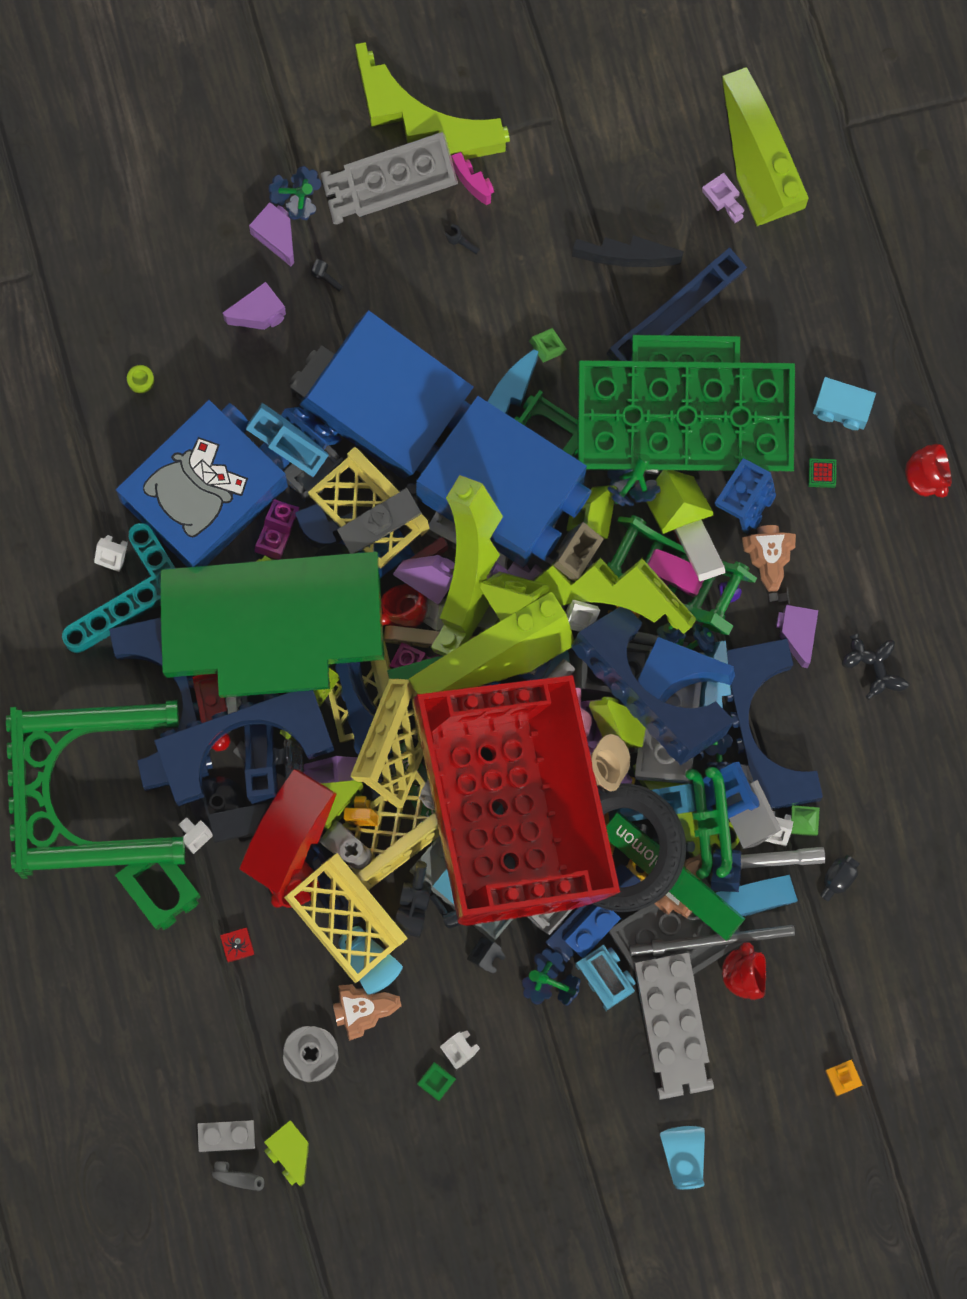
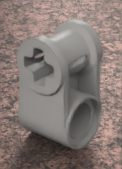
M337 820L334 821L332 826L319 840L324 847L334 855L338 853L346 863L355 869L361 870L372 861V853L369 848Z

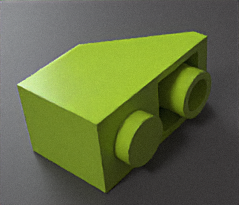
M597 486L590 489L592 492L575 518L569 515L567 531L584 522L602 538L608 539L614 500L611 498L613 493L607 489L609 486Z
M602 697V700L590 701L589 708L602 738L605 735L613 734L620 737L628 749L642 748L646 728L637 718L632 716L625 705L618 704V700L612 697Z
M289 1121L264 1142L268 1146L264 1151L274 1164L279 1160L285 1167L282 1174L291 1185L297 1182L301 1187L305 1183L309 1143L295 1125Z

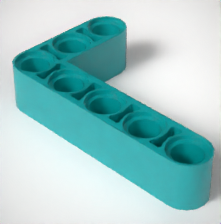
M138 523L132 526L129 531V539L133 549L151 577L68 625L62 633V639L71 652L80 653L110 636L109 629L129 625L161 606V570L176 568L148 525ZM139 533H147L149 535L148 540L144 543H137L135 537ZM154 555H159L163 558L162 562L157 566L149 564V559ZM145 591L153 593V597L149 602H141L139 600L140 595ZM121 605L130 607L129 613L125 616L116 615V610ZM98 619L106 621V625L102 630L92 628L93 623ZM74 633L83 635L81 642L78 644L69 643V638Z

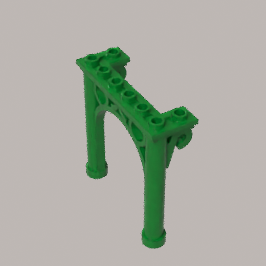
M177 700L166 701V704L27 712L17 710L16 707H10L11 715H6V729L10 733L12 742L7 743V757L12 759L13 770H8V784L13 786L14 797H9V812L14 814L15 823L10 825V839L15 841L16 852H11V867L22 879H28V876L33 875V870L173 862L174 865L185 864L184 836L92 842L73 835L59 821L50 795V781L55 762L62 750L74 739L92 732L179 728ZM70 731L57 744L48 735L53 732ZM38 739L47 741L52 749L48 757L41 762L31 758V745ZM26 761L34 768H44V772H38L36 780L28 785ZM41 786H42V794H43V796L41 795L40 792L36 791V790H38ZM27 796L35 798L39 802L40 808L45 807L47 813L43 811L36 812L28 820ZM41 818L50 820L55 826L52 835L45 841H38L34 837V824ZM60 834L75 844V846L50 847L56 842ZM29 840L37 848H29Z

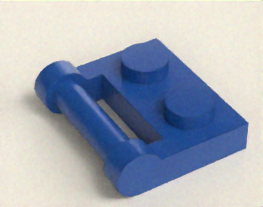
M734 762L719 770L724 778L726 799L739 792L743 799L727 807L728 819L747 809L752 811L759 807V800L755 793L752 792L739 762ZM705 777L703 780L707 810H713L712 806L716 804L712 778Z

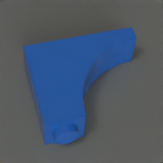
M658 637L637 681L652 696L666 702L680 689L695 683L720 682L731 685L735 672L734 666Z

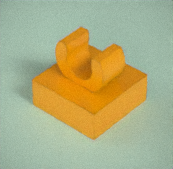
M355 796L354 808L344 809V820L351 826H378L379 815L371 809V801L367 800L366 796Z
M852 1059L825 1070L835 1096L862 1086Z

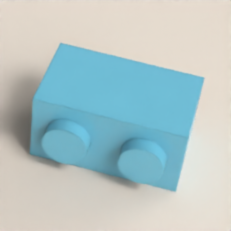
M825 377L813 414L818 415L819 419L826 422H833L835 420L844 423L843 426L851 430H859V428L864 430L876 393Z

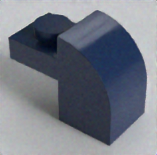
M318 504L295 512L296 520L304 538L314 547L322 549L327 545L337 543L335 537L339 536L341 538L337 531L341 527L334 520L328 522L323 509ZM353 512L340 518L352 519Z

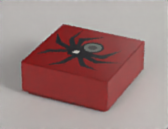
M247 928L220 935L228 963L255 955Z

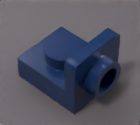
M721 849L714 850L711 878L712 891L739 892L741 851L732 850V869L726 877L720 878L716 875V870L721 866Z

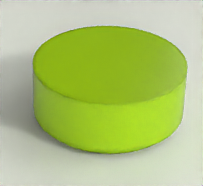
M137 365L129 370L127 382L132 391L145 393L153 387L154 376L148 367Z

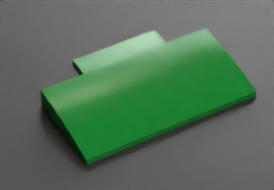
M632 335V361L578 362V460L587 466L586 469L634 470L640 455L646 454L650 457L646 470L735 471L744 458L767 471H794L795 363H740V336Z
M378 552L161 570L163 674L166 677L218 673L219 696L223 698L330 689L329 664L385 660Z

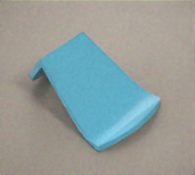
M359 926L352 927V931L364 932ZM347 935L340 937L338 942L340 949L346 950L345 941ZM356 936L352 941L351 950L365 952V937ZM371 939L370 952L381 953L384 949ZM388 954L359 981L368 995L377 993L395 980L403 966ZM351 955L350 965L357 973L364 968V956ZM370 957L369 963L376 957Z
M681 1126L661 1132L660 1137L674 1187L676 1189L703 1187L705 1185L703 1181L704 1128Z

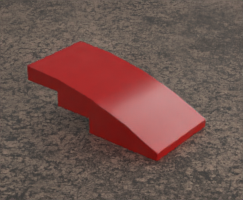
M294 769L262 818L239 869L275 893L285 894L294 870L302 869L310 845L318 844L337 793L298 769Z

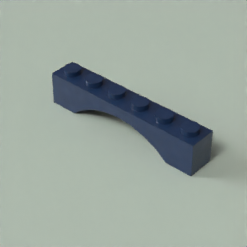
M729 247L670 300L615 343L606 355L611 361H632V335L669 336L737 279L747 267Z
M360 662L335 664V671L340 678L342 686L341 696L346 702L347 720L352 728L355 739L354 749L359 756L377 707L366 690Z
M270 694L241 696L242 704L253 702L255 705L264 702V697ZM264 724L245 725L247 797L252 804L273 802L279 792L277 766L274 764L272 748H275L273 726Z

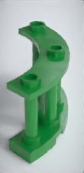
M634 515L631 518L619 516L617 521L628 528L611 563H607V566L618 578L623 575L620 567L637 535L653 543L645 559L647 564L655 549L661 551L664 549L690 562L682 545L650 529L645 525L646 522L643 519ZM722 561L725 568V573L722 575L729 576L730 579L715 609H711L709 612L702 610L701 606L716 576L704 580L697 596L693 597L691 603L688 602L687 605H684L694 615L696 621L704 623L702 627L708 628L712 632L729 635L733 625L725 620L726 616L724 613L740 581L755 583L757 578L748 572L750 569L748 566L740 562L732 564ZM671 584L667 585L668 588L675 594L677 588L672 586Z

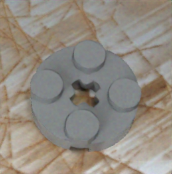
M305 1026L295 1030L287 1038L283 1049V1060L287 1070L295 1078L305 1082H316L328 1077L335 1069L339 1059L338 1046L333 1036L325 1029L315 1026ZM309 1046L310 1049L316 1047L319 1052L316 1053L317 1059L315 1061L311 1059L306 1061L303 1058L306 1055L304 1050L306 1047Z

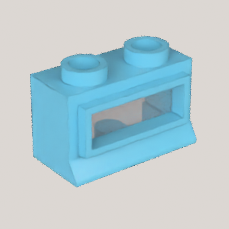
M602 945L578 961L575 966L578 970L582 971L588 980V985L593 992H596L604 1004V1009L607 1011L633 994L635 990L632 986L636 983L627 970L622 973L616 964L620 959L611 947L606 949Z

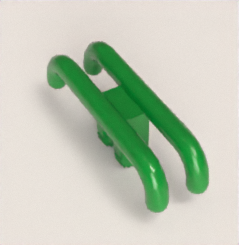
M715 767L706 769V776L713 780L716 810H707L702 775L696 769H688L685 772V776L693 782L696 812L692 814L693 819H696L698 824V830H694L695 837H699L701 868L696 871V876L698 879H705L709 876L712 870L710 835L719 834L721 866L716 870V875L724 878L730 873L733 863L724 778L719 769Z

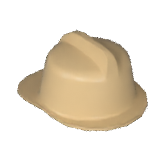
M610 734L605 735L590 755L597 786L608 791H615L629 770L630 754L624 741L620 737Z

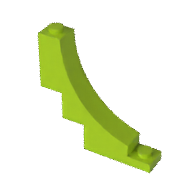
M366 42L355 44L371 127L402 121L407 144L443 132L446 136L450 155L461 152L464 160L505 152L506 142H510L507 126L502 127L501 118L470 120L452 117L432 110L410 96L393 78L385 64L375 66L373 51H367Z
M459 475L446 497L455 522L456 557L450 589L440 615L444 626L431 646L435 653L442 656L447 655L469 641L488 609L490 603L480 589L483 581L487 580L488 574L500 556L490 538L503 515L482 483Z
M600 558L574 582L553 565L554 561L532 580L550 585L549 591L541 597L552 592L561 606L571 604L573 599L581 602L612 604L632 610L653 622H656L666 614L671 626L677 630L679 629L683 634L696 621L694 615L643 559H640L618 578Z

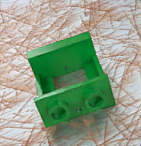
M539 390L536 396L530 395L523 406L525 412L520 418L516 416L514 419L524 426L527 420L535 415H541L573 435L563 451L575 457L578 453V420L543 398L542 391Z
M173 862L158 863L180 893L178 904L170 910H162L155 906L136 881L138 876L156 863L126 866L115 876L156 930L169 928L177 921L175 917L182 911L188 913L199 904L197 900L201 896L178 865H174Z

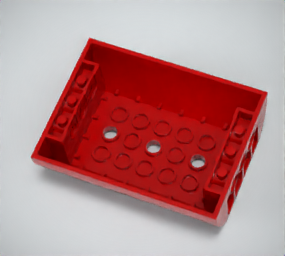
M573 675L417 694L414 697L413 707L459 924L468 926L572 910L601 901L620 892ZM482 748H488L492 752V761L483 759L481 756ZM493 801H498L503 805V815H498L493 811ZM505 855H509L515 860L514 869H509L505 866L503 862Z

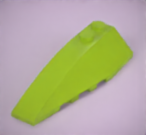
M747 67L722 76L729 118V130L733 145V157L736 166V177L756 226L805 209L809 199L777 124Z
M550 592L467 641L408 680L417 694L481 687L484 684L529 673L571 648L574 637L567 615L554 594Z

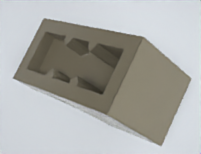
M582 522L566 534L556 550L558 557L553 565L573 582L578 580L604 538Z

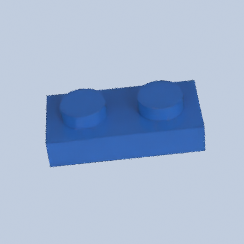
M593 904L562 939L584 958L621 918L614 911L603 909Z

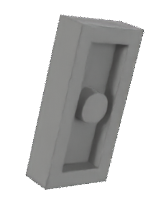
M254 1120L198 1123L199 1152L255 1149Z

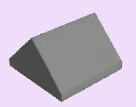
M758 780L749 785L759 800V807L752 811L747 809L729 818L743 849L755 847L781 831L780 825ZM740 792L726 799L727 807L743 800Z

